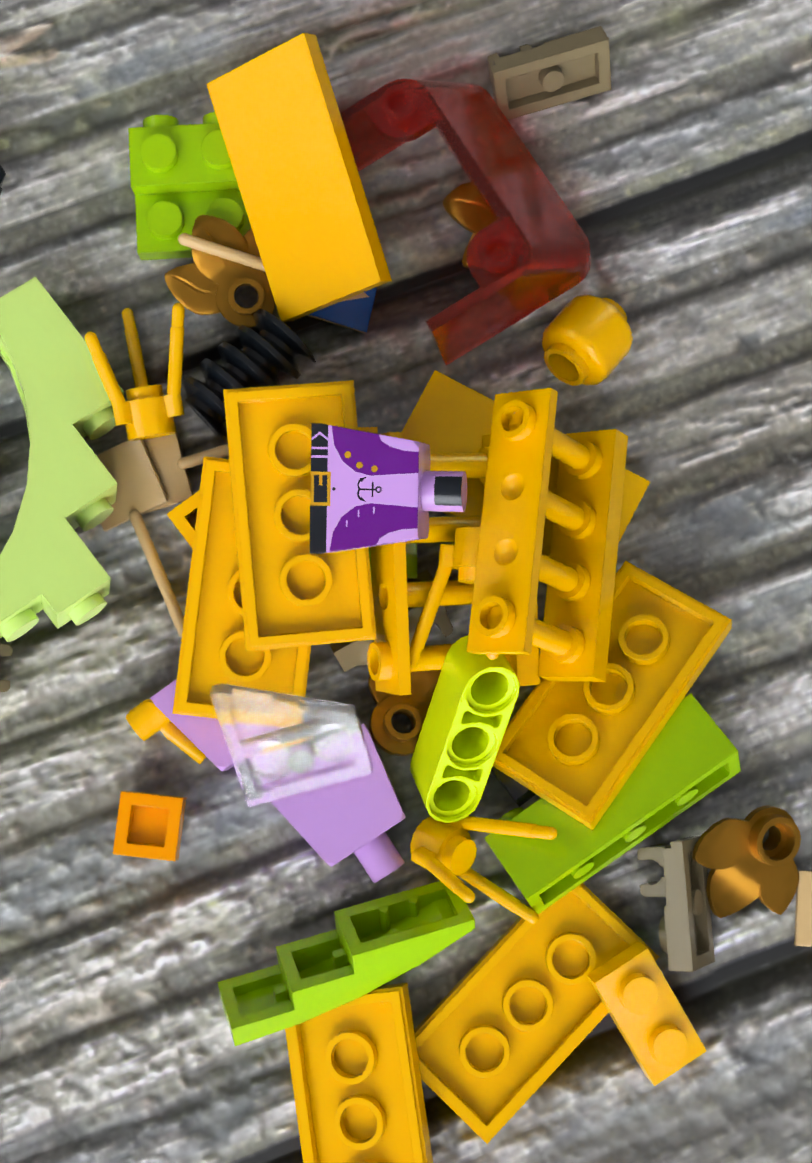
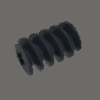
M259 309L253 314L259 333L244 325H241L235 331L242 348L241 350L224 341L217 347L224 364L223 366L207 358L199 363L205 378L204 383L189 375L182 379V384L188 397L185 401L224 444L228 442L227 433L223 425L226 421L223 389L279 386L281 384L277 374L280 371L295 379L301 376L295 361V357L298 354L314 363L316 362L314 356L298 335L280 318L263 309Z

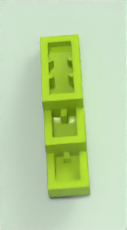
M437 881L334 911L335 930L276 946L277 965L217 982L220 999L234 1045L238 1046L301 1024L362 997L421 965L475 929V919L466 902L448 889L441 881Z

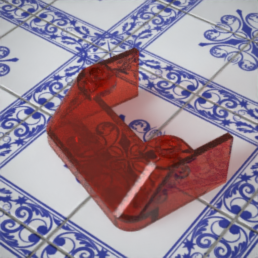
M397 79L385 84L340 113L358 172L405 142L416 140L436 128L496 218L495 222L480 230L472 238L467 248V264L472 277L480 288L426 321L438 353L446 366L573 288L587 276L592 258L590 243L586 234L492 96L483 87L470 83Z

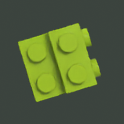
M215 112L204 115L202 118L203 124L179 125L177 118L160 114L144 118L143 127L128 128L131 188L135 194L137 253L141 260L193 258L191 248L181 245L178 237L182 233L192 235L195 220L200 215H209L223 219L233 225L242 236L251 229Z

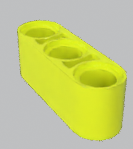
M468 635L458 639L446 654L410 763L411 774L428 814L435 820L444 823L462 820L474 812L478 806L517 701L520 688L518 678L504 654H499L497 659L491 660L486 654L467 652Z

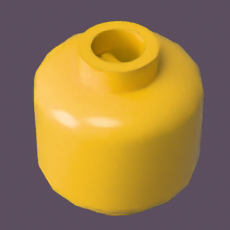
M579 295L568 302L545 328L542 336L546 366L556 378L572 386H579L580 384L597 385L605 380L628 354L633 342L631 328L623 308L612 299L593 295Z

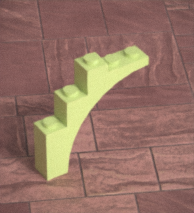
M37 277L30 279L0 297V356L11 372L23 405L30 442L26 489L13 532L0 554V638L4 637L7 642L21 637L32 629L39 621L36 614L41 610H44L57 629L70 620L76 626L85 623L107 605L104 597L109 594L111 581L110 576L75 532V529L80 526L83 531H88L107 519L114 510L111 505L116 502L118 483L83 439L86 436L91 440L100 438L116 426L113 408L92 360V355L86 341Z

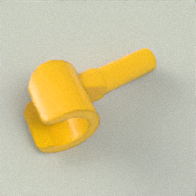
M151 699L144 700L126 715L128 723L143 741L161 731L168 740L199 765L206 758L155 706Z

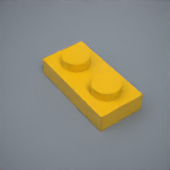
M637 941L587 974L642 1071L654 1086L707 1051L652 954L641 941Z

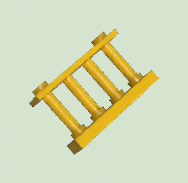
M553 388L495 394L467 652L472 654H531L533 645L540 648L538 677L549 681L606 682L628 436L618 429L567 434L557 430L554 427L558 392ZM551 456L559 460L556 494L548 490ZM545 518L553 522L550 557L542 554ZM539 582L547 585L543 621L535 618Z
M387 432L381 434L386 436L402 438V432ZM491 434L482 436V447L478 453H430V471H465L467 478H479L485 490ZM482 513L481 516L429 517L428 538L370 547L376 639L369 645L367 665L372 680L375 681L376 691L399 696L411 695L408 608L424 607L433 581L407 582L406 544L455 542L456 528L480 527ZM448 580L439 606L472 604L474 584L461 583L458 580ZM536 603V619H538V603ZM453 644L425 645L417 667L413 672L441 670L446 654ZM532 645L531 654H504L514 670L520 686L540 685V677H538V647Z

